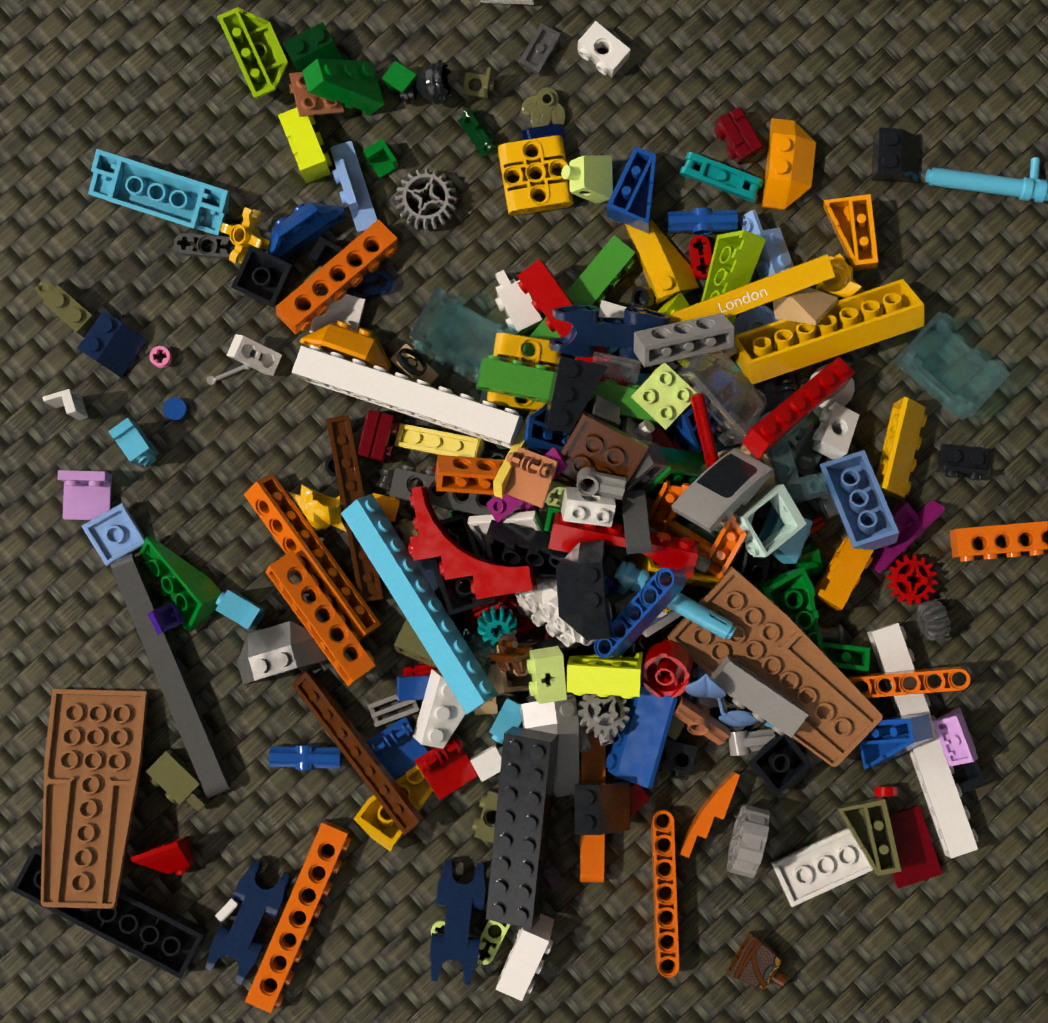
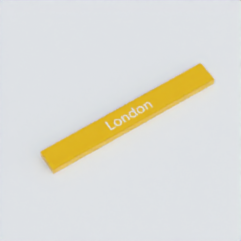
M825 254L667 314L670 317L669 324L723 313L728 318L834 278L835 274L829 256Z

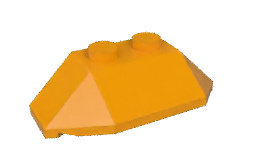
M771 119L762 208L785 210L812 187L816 142L795 121Z
M343 320L332 322L305 335L300 340L302 344L317 346L328 353L336 352L345 356V359L363 361L371 368L374 365L386 369L388 373L392 368L378 337L372 335L373 332L371 330L351 328V324Z

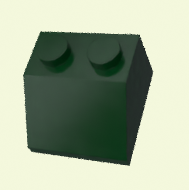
M323 22L283 43L286 54L296 72H302L317 58L342 60Z

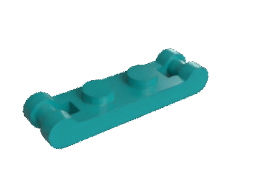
M687 152L685 166L681 167L679 175L743 198L749 203H756L758 189H761L764 183L762 179L696 153ZM695 164L701 166L700 171L693 169ZM744 183L750 185L749 190L742 188Z

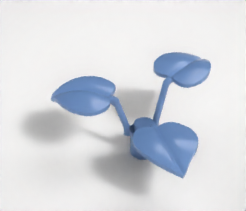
M698 665L697 677H694L693 683L685 687V692L688 695L683 696L689 701L693 696L717 698L720 713L722 714V716L718 717V720L727 726L746 727L759 722L752 713L736 710L727 712L722 702V697L726 696V690Z

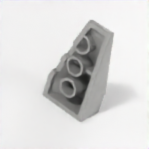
M575 696L567 697V700L538 704V702L520 704L523 728L559 735L553 788L555 797L575 794V784L579 783V718Z

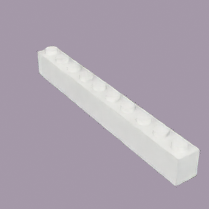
M892 623L867 632L881 673L915 670L912 663L915 662L912 650L906 646L905 640L907 635L903 626H899V623ZM908 676L904 678L903 682L906 687L914 688L917 686V681L914 677ZM884 678L886 688L890 690L893 684L889 679ZM924 693L889 696L896 716L929 713L933 738L909 750V754L945 856L952 859L978 850L976 844L979 841L976 831L973 828L971 829L968 821L970 813L961 802L960 797L963 796L958 783L954 782L952 776L955 773L954 768L949 766L943 754L939 737L935 732L933 721L936 718L930 714L928 707L931 704L928 695Z

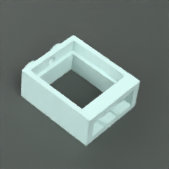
M784 484L768 486L748 502L745 507L743 506L736 512L738 516L736 520L743 531L748 530L749 532L744 542L746 550L753 557H767L806 525L804 518ZM770 500L784 525L761 543L747 518Z

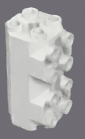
M536 578L538 590L515 593L519 604L517 609L522 617L527 616L537 627L547 623L545 627L549 635L552 637L556 636L566 647L571 646L575 642L589 646L596 641L586 640L559 617L556 579ZM610 606V621H611L612 618H613V615H612L611 606Z

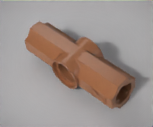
M677 696L678 699L673 715L687 724L689 733L704 735L718 745L726 742L730 736V729L710 715V708L708 706L693 704L683 696Z

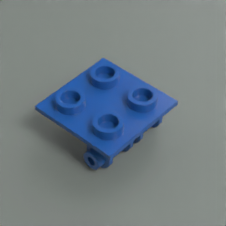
M403 717L366 742L394 780L416 766L414 760L428 752L425 746L421 745L413 737L414 729L406 717Z

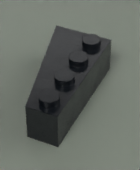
M491 520L485 536L489 562L512 567L534 566L536 578L556 579V566L569 553L548 549L551 534L496 522L495 520Z

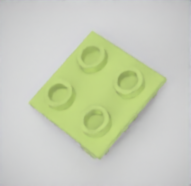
M662 363L652 372V375L637 389L631 398L666 430L691 404L690 397L697 392L666 363Z

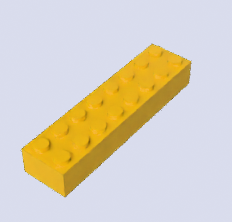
M900 279L838 300L836 305L817 325L782 319L734 335L737 353L733 355V358L749 383L753 385L923 327L924 303L904 279Z

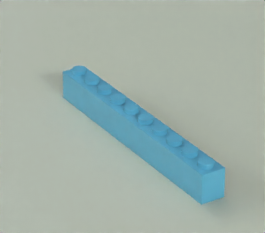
M373 494L356 499L341 513L463 710L466 714H469L497 696L496 689L417 566V563L413 561L404 542L400 539Z

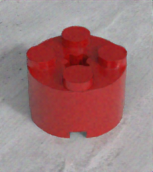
M664 640L652 646L646 654L641 671L644 687L651 694L661 698L663 696H671L673 698L681 695L689 684L693 668V658L684 647L671 640Z

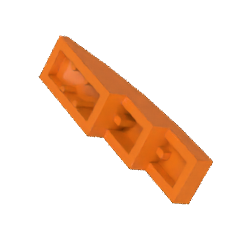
M732 772L724 779L701 806L678 850L680 855L690 857L697 835L707 839L714 817L724 820L740 777L738 773Z

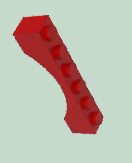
M837 357L754 425L742 441V444L754 456L760 459L805 416L823 402L832 399L845 388L856 372L840 357Z
M556 512L548 549L570 553L579 542L605 540V546L611 545L626 548L624 526L619 523L612 522L611 527L566 522L563 521L562 513ZM650 532L652 552L642 554L650 557L662 568L681 569L685 572L687 578L692 579L698 557L699 542L687 537H673L663 532Z

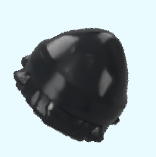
M442 60L428 65L416 82L418 93L435 105L446 103L452 97V88L448 83L447 77L451 71L449 68H446L448 64L443 63Z

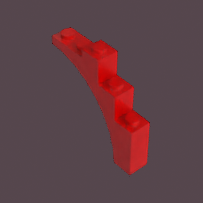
M427 487L411 488L410 503L412 508H415L416 514L413 520L414 528L419 536L410 537L411 543H408V551L410 556L413 557V561L441 557L442 561L439 563V569L445 580L473 576L471 590L473 595H476V599L538 590L534 566L512 567L497 565L468 552L450 537L439 522L432 507Z

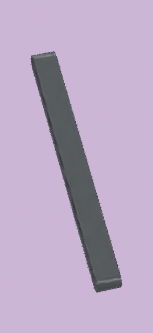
M132 553L111 562L110 566L206 796L211 798L231 789L229 777L168 631L158 635L148 616V613L158 608L137 558Z

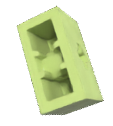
M559 647L529 650L530 659H527L528 673L532 674V682H529L530 695L535 697L538 704L567 700L564 657Z

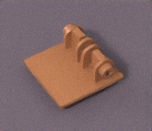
M302 72L289 74L291 79L289 92L290 94L294 93L299 117L344 113L341 102L336 100L331 102L308 93Z
M519 447L518 452L507 455V462L513 467L504 493L543 508L558 461Z

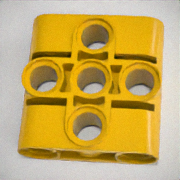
M555 135L504 143L497 147L509 215L515 216L566 208L574 204L573 196L570 192V180L563 179L562 175L556 176L552 173L554 169H563L565 165H568L562 136ZM528 150H535L538 155L529 157L526 155V152ZM532 172H539L542 176L535 180L529 175ZM515 175L519 180L516 183H510L507 178ZM542 194L545 196V200L537 202L533 199V196Z
M496 333L493 356L505 357L502 358V361L511 363L512 359L526 363L525 366L535 368V365L549 367V371L554 372L555 367L548 365H555L556 360L562 356V353L552 351L549 348V340ZM525 344L533 348V355L530 357L526 356L523 352ZM492 392L487 394V401L498 407L530 412L531 410L537 411L546 404L526 400L522 404L517 401L516 397Z

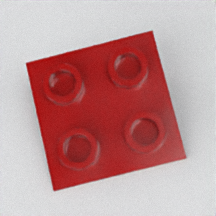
M454 736L448 740L443 749L435 747L414 760L439 801L478 776L471 761L462 749V742L459 739L456 740Z

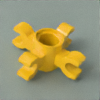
M245 207L242 214V225H229L222 222L220 231L230 235V240L235 245V249L232 250L229 256L230 261L237 264L238 262L242 263L250 245L258 249L269 250L271 241L261 238L259 229L255 228L256 223L261 219L262 212Z

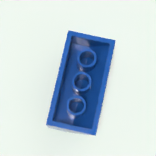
M641 681L640 697L626 699L627 702L624 707L630 708L627 714L630 718L627 724H625L624 730L622 732L618 730L617 736L613 737L614 742L606 758L605 769L617 778L652 789L678 697H657L651 694Z

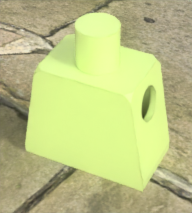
M581 156L571 160L569 165H565L562 169V178L570 180V192L596 204L610 199L613 193L612 156Z

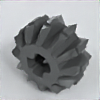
M936 600L918 605L916 620L919 624L918 627L921 629V634L931 641L944 639V637L949 636L951 621L948 617L949 614L946 612V607Z

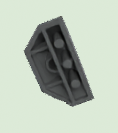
M288 621L249 633L237 664L244 685L325 661L328 658L305 627L293 621Z

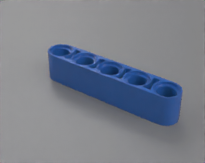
M661 568L611 622L612 638L597 639L595 641L594 651L596 655L601 658H617L622 656L684 588L687 581L685 572L678 568Z

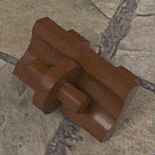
M510 633L503 634L498 641L500 652L490 653V660L498 661L501 671L507 672L514 669L515 673H523L528 670L527 659L530 656L529 650H533V648L518 646L516 636Z

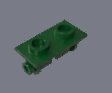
M470 108L463 112L464 116L457 120L482 158L501 145L477 108L473 111Z

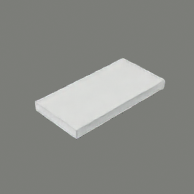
M848 827L771 862L791 907L872 871Z

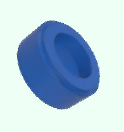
M172 397L164 403L163 412L168 419L180 421L187 415L188 408L182 399Z

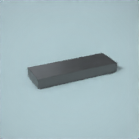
M645 490L624 492L621 502L627 554L652 552Z

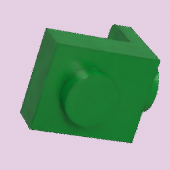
M811 540L805 541L802 555L796 563L797 568L804 567L809 578L824 573L819 549Z

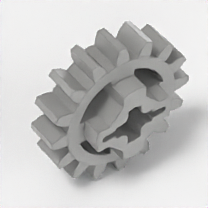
M596 694L583 695L582 701L578 704V708L581 709L578 711V717L583 718L580 726L587 725L586 733L594 731L595 738L599 734H603L604 739H607L609 733L616 737L618 730L622 732L630 718L627 716L630 708L624 707L627 700H620L618 695H610L609 697H599ZM608 708L606 713L598 717L602 711H605Z

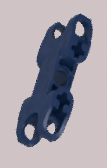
M575 304L553 308L555 319L572 323V329L565 337L549 340V348L552 351L574 357L594 356L595 346L620 347V357L639 360L634 353V332L668 325L670 317L667 314L641 307L625 308L624 318L599 317L600 308L592 305Z
M257 858L253 860L244 876L239 880L232 896L235 901L242 903L232 927L222 923L219 926L210 945L209 957L205 969L212 971L220 957H233L239 966L235 982L240 985L258 961L264 947V942L255 939L265 914L273 918L277 917L285 900L291 873L285 871L276 885L272 887L263 885L258 878L262 860Z
M444 860L443 870L437 884L435 906L447 907L444 934L432 933L429 952L431 981H438L442 964L447 960L454 959L459 961L463 967V984L471 985L473 972L478 961L480 938L468 936L471 910L483 911L486 891L484 864H476L471 882L460 884L452 877V860Z

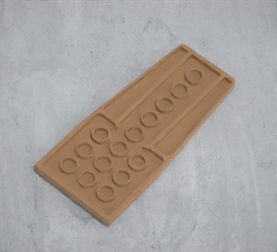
M733 566L698 602L733 622L736 629L730 639H722L685 617L667 635L669 640L684 647L693 658V661L710 676H712L726 655H728L805 707L808 717L792 737L832 767L838 766L883 718L880 711L799 626Z
M52 689L44 762L41 905L44 907L114 909L117 906L142 765L148 703L147 691Z

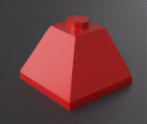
M187 836L141 851L131 857L134 863L166 874L175 872L176 876L190 871L189 867L195 864Z

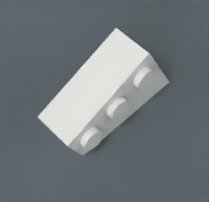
M431 670L413 737L421 745L443 749L466 713L438 670Z
M540 913V919L532 929L524 927L519 929L517 939L499 976L496 990L520 1001L523 1000L526 993H531L535 980L532 978L535 973H540L544 964V960H541L544 953L549 954L553 944V940H550L554 923L553 918Z

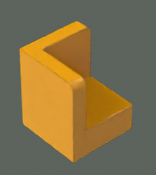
M373 493V496L390 522L397 523L396 517L400 500Z

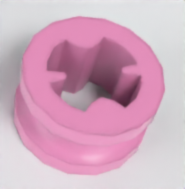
M163 346L153 348L149 356L152 364L158 368L168 367L173 358L171 352ZM160 352H162L164 355H167V357L162 360V363H159L160 361L155 359L156 356L160 355Z

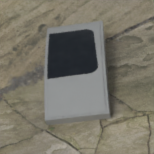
M734 448L705 470L671 507L674 512L712 533L724 518L729 520L740 505L745 507L774 470Z

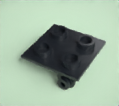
M791 371L751 385L753 411H773L795 393V372Z

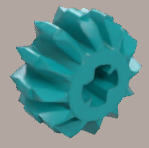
M492 605L490 612L483 609L482 616L477 620L479 635H482L484 642L490 640L492 646L499 641L503 634L510 633L514 635L517 633V618L513 616L511 609L505 611L503 605L499 609H495Z

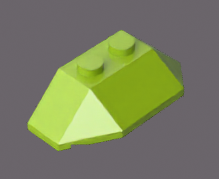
M239 7L218 15L217 18L254 99L275 91L289 63L270 22Z

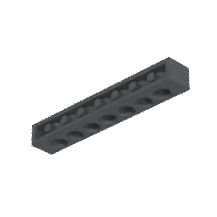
M402 465L401 469L395 468L390 497L410 501V494H412L411 483L415 479H420L423 482V487L428 489L432 506L477 516L491 514L488 507L482 506L479 502L483 494L469 493V498L466 501L457 500V492H445L443 496H436L434 494V487L436 486L434 471L425 470L424 474L415 472L416 468ZM546 503L543 508L539 507L537 515L543 528L545 527L549 507L561 509V507L550 506ZM517 509L514 512H525V510Z

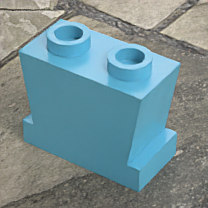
M126 418L108 431L128 460L137 466L142 467L144 465V467L151 465L156 461L155 457L160 454L140 425L129 418Z
M771 505L758 537L761 543L784 525L773 505ZM804 518L806 525L771 554L782 564H796L802 555L804 543L810 535L813 521Z
M227 590L226 593L222 592L216 601L218 605L216 611L247 630H256L267 612V609L233 590Z
M509 697L506 698L489 733L493 734V740L503 744L504 733L513 726H520L522 722L521 703Z

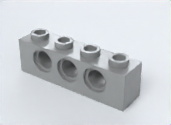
M723 313L636 331L634 332V353L643 366L648 367L733 348L735 327Z

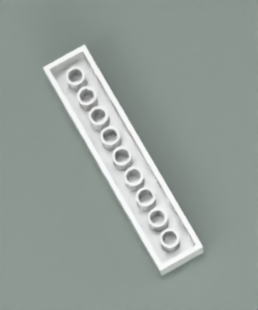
M310 345L309 348L300 347L292 370L293 374L308 383L509 449L525 422L523 416L518 415L519 412L505 408L502 411L496 407L497 405L488 401H483L480 404L473 397L462 393L458 397L452 393V390L439 386L437 390L431 387L430 383L419 379L415 383L404 374L396 372L393 375L388 373L386 369L375 365L371 368L365 362L357 359H352L351 362L341 354L336 352L328 354L323 352L322 348Z

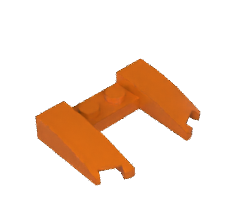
M666 481L648 513L649 525L670 536L678 538L687 537L699 542L698 553L711 560L707 571L720 579L730 569L749 533L748 530L743 531L736 520L738 516L734 512L729 520L725 522L714 544H711L675 521L678 513L674 512L671 506L690 484L683 483L682 486L670 485V481Z

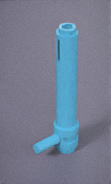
M1037 157L1031 159L1030 178L1018 179L936 167L927 169L925 175V183H929L930 186L1018 197L1019 200L1023 201L1033 199L1034 202L1038 203L1048 201L1047 180L1039 179L1040 158Z
M622 560L613 576L621 584L617 591V594L620 596L625 595L629 589L638 593L652 578L650 572L643 568L640 570L636 568V564L631 561L627 563ZM680 592L666 606L722 639H730L735 632L736 627L733 625V622Z

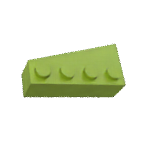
M746 230L717 235L701 301L749 284L766 239ZM737 314L728 317V320L732 323V325L735 322Z

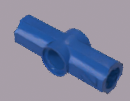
M704 207L695 208L692 211L668 212L667 229L668 233L692 232L694 235L737 231L738 214L737 210L712 211L711 208Z
M296 745V747L270 746L269 767H295L297 770L341 768L342 752L338 747H317V745Z

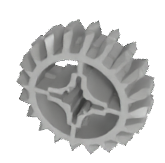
M425 168V174H421L420 170L417 169V176L414 177L409 173V181L401 180V184L404 187H397V192L401 195L395 196L396 202H399L396 207L398 211H402L400 214L401 218H407L406 222L408 225L415 221V229H419L420 225L423 224L424 230L427 231L428 225L432 224V228L436 230L437 222L444 226L445 221L443 218L445 217L450 220L452 218L450 212L456 211V207L453 205L457 203V197L453 196L456 194V189L450 188L453 183L451 180L445 181V174L438 177V170L435 169L430 174L429 168ZM421 184H426L425 188L421 190L414 189ZM435 185L445 194V201L440 200V197L434 195ZM430 195L431 201H428V203H424L423 206L422 198H425V196ZM408 197L419 204L418 214L409 207ZM430 209L439 210L432 215H426Z

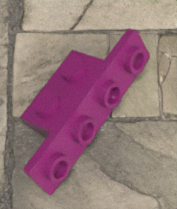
M552 448L543 456L558 461L552 481L562 482L555 477L563 472L568 465L559 450ZM504 494L503 498L494 496L486 503L496 522H502L517 509L531 511L537 507L507 494Z
M902 500L891 511L899 531L897 543L882 547L873 556V560L868 567L878 573L887 569L899 554L903 553L917 537L922 535L932 522L939 518L940 514L945 510L944 506L931 500L916 514L908 502Z

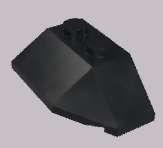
M605 540L581 541L556 566L559 617L586 640L611 639Z

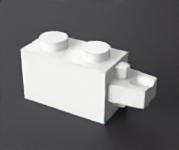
M504 270L496 273L495 276L500 286L495 287L498 297L495 299V302L501 312L505 311L508 317L505 319V322L510 332L515 331L516 335H521L538 327L542 322V318L531 302L533 300L529 292L525 294L517 284L520 280L515 281V279L509 281Z

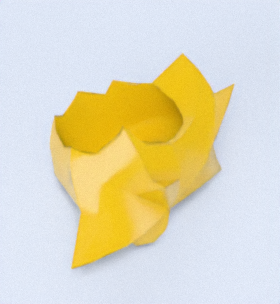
M840 253L834 257L830 256L829 259L835 277L816 284V290L826 292L838 298H847L865 292L861 288L862 286L853 279V267L848 265L844 257Z
M301 485V494L288 492L299 506L298 509L306 516L314 531L320 529L325 531L331 525L347 532L342 521L340 495L337 498L329 497L304 485Z

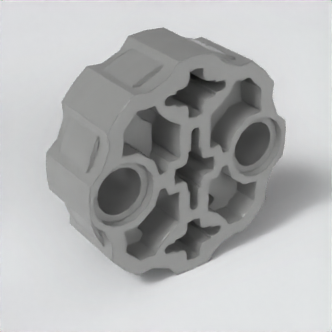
M746 804L741 806L729 844L727 871L749 878L755 877L763 858L768 837L770 818L768 810Z

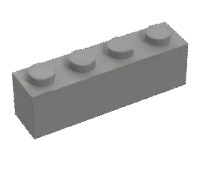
M726 655L711 676L712 679L726 690V694L733 698L732 702L741 709L747 707L753 711L752 715L760 722L766 720L772 724L771 728L781 736L786 734L792 738L808 717L805 707L728 655Z

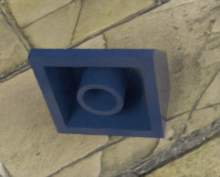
M103 310L77 349L120 378H123L148 340Z

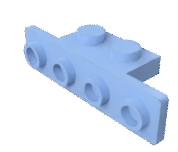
M348 141L330 148L336 169L332 170L336 184L341 183L343 191L339 192L343 205L348 204L358 233H361L375 223L377 217L353 143Z
M751 210L739 218L742 230L766 239L756 265L760 279L794 267L780 227L763 230L756 210Z

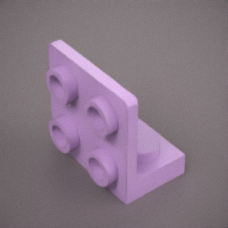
M58 470V480L64 482L63 519L92 520L111 509L112 474L105 471Z
M960 707L933 721L935 732L939 737L943 754L949 766L970 763L978 759L976 748Z

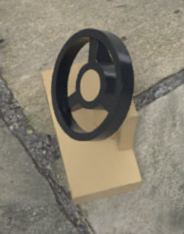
M407 343L390 359L404 375L408 376L415 383L419 379L432 384L439 377L426 363L424 358Z

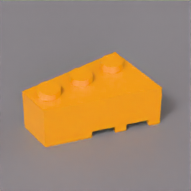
M871 194L824 200L823 208L851 267H853V271L877 268L878 254Z
M845 537L814 587V599L833 611L842 610L852 590L860 582V575L863 570L867 569L873 560L871 555L874 550L853 549L849 537Z

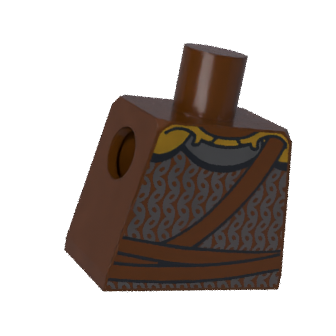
M751 932L747 934L726 970L731 977L763 990L768 987L770 982L783 987L788 978L786 973L778 969L782 960Z

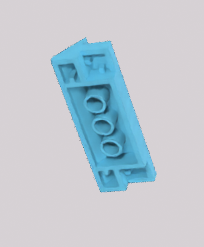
M96 149L91 171L94 173L88 192L89 195L193 229L221 236L222 222H225L226 214H229L228 190Z

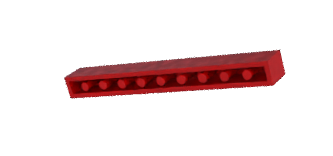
M538 259L517 275L520 280L517 284L525 294L529 292L534 300L531 303L536 311L545 314L547 317L545 323L552 332L556 330L562 338L570 333L572 323L555 319L553 308L574 304L543 260ZM595 346L594 356L573 358L608 366L600 380L601 382H604L605 379L618 381V385L625 387L631 384L605 347ZM654 425L655 429L651 433L652 442L658 443L661 447L678 449L663 427Z

